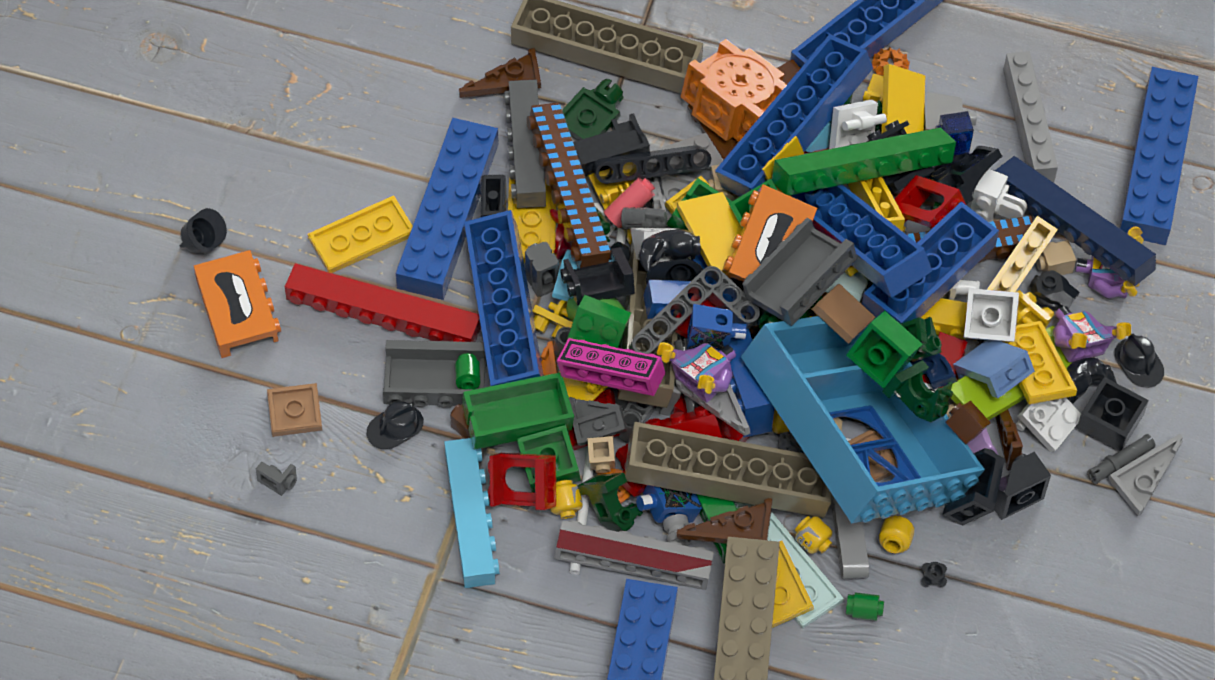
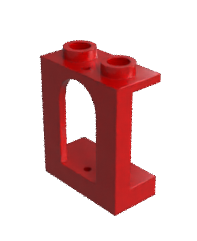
M918 175L894 199L905 218V222L910 220L930 227V229L936 226L960 202L966 205L959 189ZM930 193L944 197L943 204L934 210L919 208L931 195Z
M502 452L489 456L488 472L490 474V486L488 488V496L491 507L501 504L534 506L536 510H547L556 507V456ZM514 466L535 468V492L514 491L509 488L505 479L508 469Z

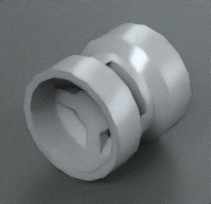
M676 514L664 519L663 527L668 533L667 542L676 541L684 546H688L693 542V540L677 539V529H682L684 526L689 525L686 515Z

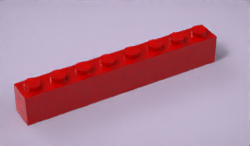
M297 263L294 264L285 285L286 300L294 304L311 306L318 311H329L343 318H354L365 324L372 323L382 326L386 330H397L411 337H422L430 341L476 342L481 329L480 317L477 313Z

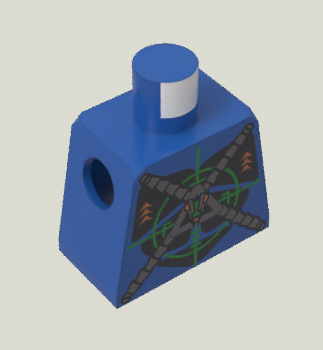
M693 304L688 323L687 349L697 348L704 343H708L716 350H720L724 346L729 345L731 338L745 339L746 324L733 323V312L731 310Z
M647 485L643 495L638 496L636 499L637 508L640 511L650 510L657 523H663L664 519L676 514L686 515L689 523L694 522L702 509L696 494Z

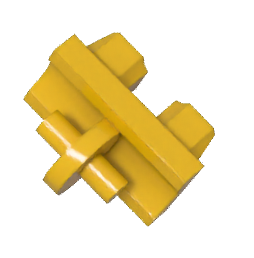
M1018 290L1019 303L1016 325L1041 321L1046 329L1054 316V312L1048 307L1041 309L1036 304V296L1031 292L1024 294Z
M561 300L558 304L550 302L548 308L553 310L554 313L535 305L533 313L535 314L534 323L536 331L544 334L549 323L556 325L552 334V338L555 339L560 328H571L573 322L563 318V315L568 317L566 310L568 301Z

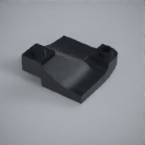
M976 146L970 154L954 155L951 163L934 166V172L924 178L959 189L967 205L974 200L972 194L982 176L1003 156L998 148ZM930 193V198L940 205L943 204L944 197Z

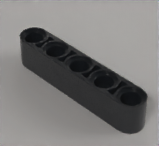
M699 145L598 159L592 166V172L600 182L608 184L636 180L637 178L644 179L701 171L710 166L711 155ZM699 152H703V160L699 163H694V156ZM673 156H680V162L677 166H670V160ZM651 159H656V167L648 170L646 168L647 162ZM628 162H632V171L624 173L623 166ZM605 165L609 166V173L606 176H600V168Z

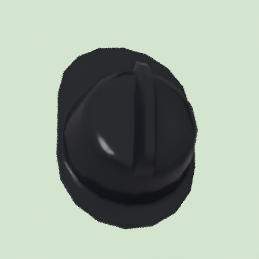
M205 208L200 210L182 227L180 232L182 243L179 245L180 248L186 247L187 250L193 253L211 252L226 238L227 227L224 218L214 209Z
M672 258L669 261L654 265L651 271L647 273L646 284H648L649 280L692 281L704 269L700 264L689 258Z
M1133 333L1128 339H1124L1117 344L1115 357L1134 384L1150 388L1162 381L1164 367L1155 352L1153 343L1148 338Z
M397 401L390 404L384 412L370 421L366 436L369 443L374 447L391 449L418 434L423 427L424 418L413 404Z

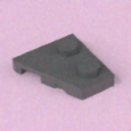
M569 397L574 414L573 427L577 443L580 446L588 444L587 438L609 437L628 431L620 405Z

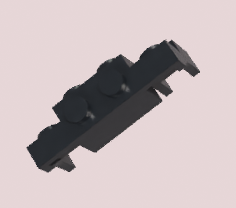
M634 113L629 114V121L618 124L616 119H612V131L573 142L585 177L593 174L592 166L598 159L650 152V144L642 132ZM606 165L602 166L599 172L609 169L610 167Z

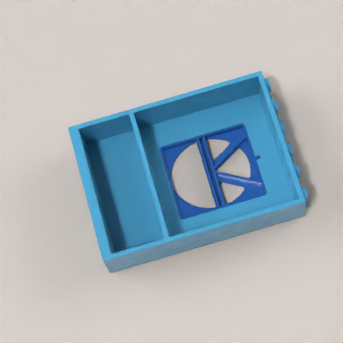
M819 316L798 319L792 326L784 321L764 324L741 358L851 524L862 521L867 523L876 518L885 519L895 514L904 515L909 511H922L928 507L935 506L937 508L944 504L952 503L965 497L967 490L979 481L978 477L985 469L969 446L947 425L946 421L949 418L946 414L931 423L917 417L897 395L888 398L882 392L883 388L846 356L865 329L848 344ZM909 362L903 370L911 367L912 364ZM837 417L858 419L875 429L884 439L850 445L833 419ZM891 448L897 461V468L875 451ZM868 456L895 477L888 482H875L870 474Z

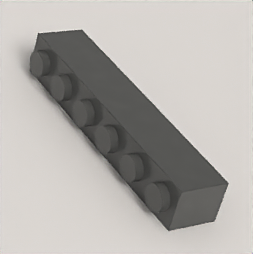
M537 80L509 81V91H504L505 105H510V109H506V123H511V128H507L508 142L513 144V146H508L509 161L514 160V165H510V180L515 179V184H511L512 199L516 198L517 208L546 207L544 167L540 166L538 148L535 149L533 145L532 130H529L527 127V116H530L531 106L539 105Z

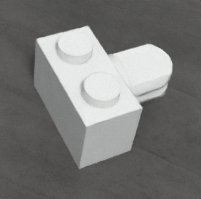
M990 169L982 176L975 188L971 209L988 222L993 221L996 214L1009 219L1023 217L1027 209L1026 202L1008 194L1009 185H1006L1008 176Z

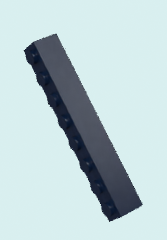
M1013 156L995 170V172L1008 176L1006 185H1009L1008 194L1024 200L1027 204L1026 210L1035 218L1038 216L1058 229L1057 231L1065 236L1069 242L1075 243L1087 255H1092L1104 267L1116 272L1123 280L1136 286L1156 270V253L1016 156Z

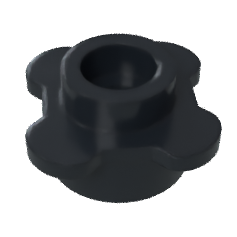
M939 562L924 563L921 570L924 572V577L921 582L924 586H946V565Z

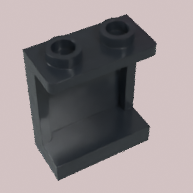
M896 120L885 126L887 131L881 133L880 130L869 134L867 136L868 141L866 142L905 135L907 133L904 127L910 124L908 120L903 123H899ZM933 167L882 176L892 194L905 188L916 175L925 177L934 172Z
M621 247L611 249L612 261L573 269L569 259L563 260L564 269L560 270L563 284L567 283L569 297L573 296L577 306L580 305L584 295L597 300L635 294L634 273Z
M984 448L973 453L985 469L978 477L979 481L967 490L965 497L944 506L943 515L962 526L994 512L1005 459L991 449Z

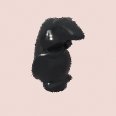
M684 229L666 230L653 234L642 242L641 250L638 254L639 261L644 270L650 272L652 265L658 262L664 255L674 259H683L689 256L695 259L696 256L701 255L700 236H695Z
M1083 358L1072 362L1067 367V371L1077 388L1076 396L1066 398L1073 404L1086 392L1090 384L1099 385L1104 377L1116 383L1111 366L1104 364L1098 358Z

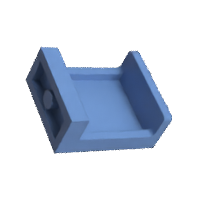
M992 340L984 341L953 364L959 379L968 376L986 383L991 396L995 398L1001 397L1035 372L1026 350L1001 341Z

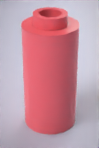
M637 178L603 211L604 214L615 226L621 229L623 208L643 207L655 196L653 192L655 187L648 179L644 178L641 180Z

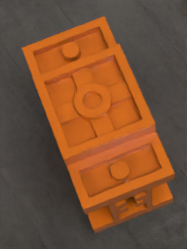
M725 39L719 43L718 51L701 63L693 60L688 64L681 98L693 106L691 115L725 141L733 137L739 142L787 84L783 82L785 74L752 49L748 48L743 52Z

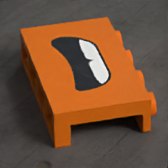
M762 185L758 191L754 190L748 201V204L751 205L749 213H744L740 222V226L743 227L741 234H736L731 246L735 249L732 257L728 256L724 263L723 270H726L725 275L729 279L733 277L744 282L746 277L752 274L761 265L762 261L777 249L780 242L784 241L797 225L801 224L806 218L813 221L817 211L816 207L766 185Z
M251 250L193 265L197 284L221 358L231 356L230 348L272 337L273 342H278L277 333L281 332L279 320L272 317L271 312H275L271 297L266 299L265 292H268L266 281L264 278H259L258 273L261 272L258 258L253 259Z

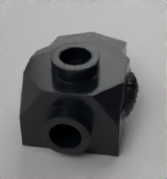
M1054 270L1042 272L1040 276L1035 275L1029 286L1032 289L1031 293L1036 296V304L1042 308L1048 307L1052 311H1057L1063 306H1067L1069 309L1080 293L1069 284L1064 276Z

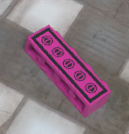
M568 338L557 359L562 377L651 396L655 395L665 375V369L660 356L635 352L630 349L615 348L606 344L591 343L585 340Z

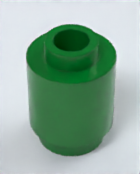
M462 354L455 362L456 386L459 389L474 390L480 386V362L473 354Z
M857 592L854 595L848 594L846 615H852V618L873 621H877L878 616H883L884 601L880 600V595Z

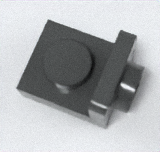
M261 462L256 467L257 481L281 496L287 489H292L296 484V466L290 464L283 474L276 466H269L264 462Z

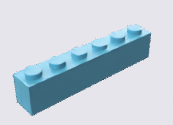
M471 438L444 441L464 587L495 584V575L500 574L498 559H493L492 552L496 551L495 537L489 536L488 530L492 529L493 525L491 513L486 514L485 506H489L488 492L482 491V484H486L484 468L479 469L478 462H482L481 448L474 450Z

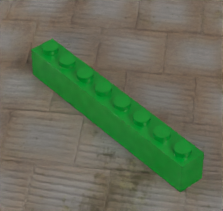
M940 127L777 159L774 161L772 181L784 194L793 195L947 164L953 161L956 141Z

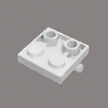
M867 100L833 107L829 149L868 141L867 136L875 132V125L883 124L887 121L885 114L877 115L878 103L874 100Z
M1067 398L1027 404L1017 416L1019 420L1016 426L1020 431H1023L1027 426L1050 452L1058 449L1078 424L1081 413Z

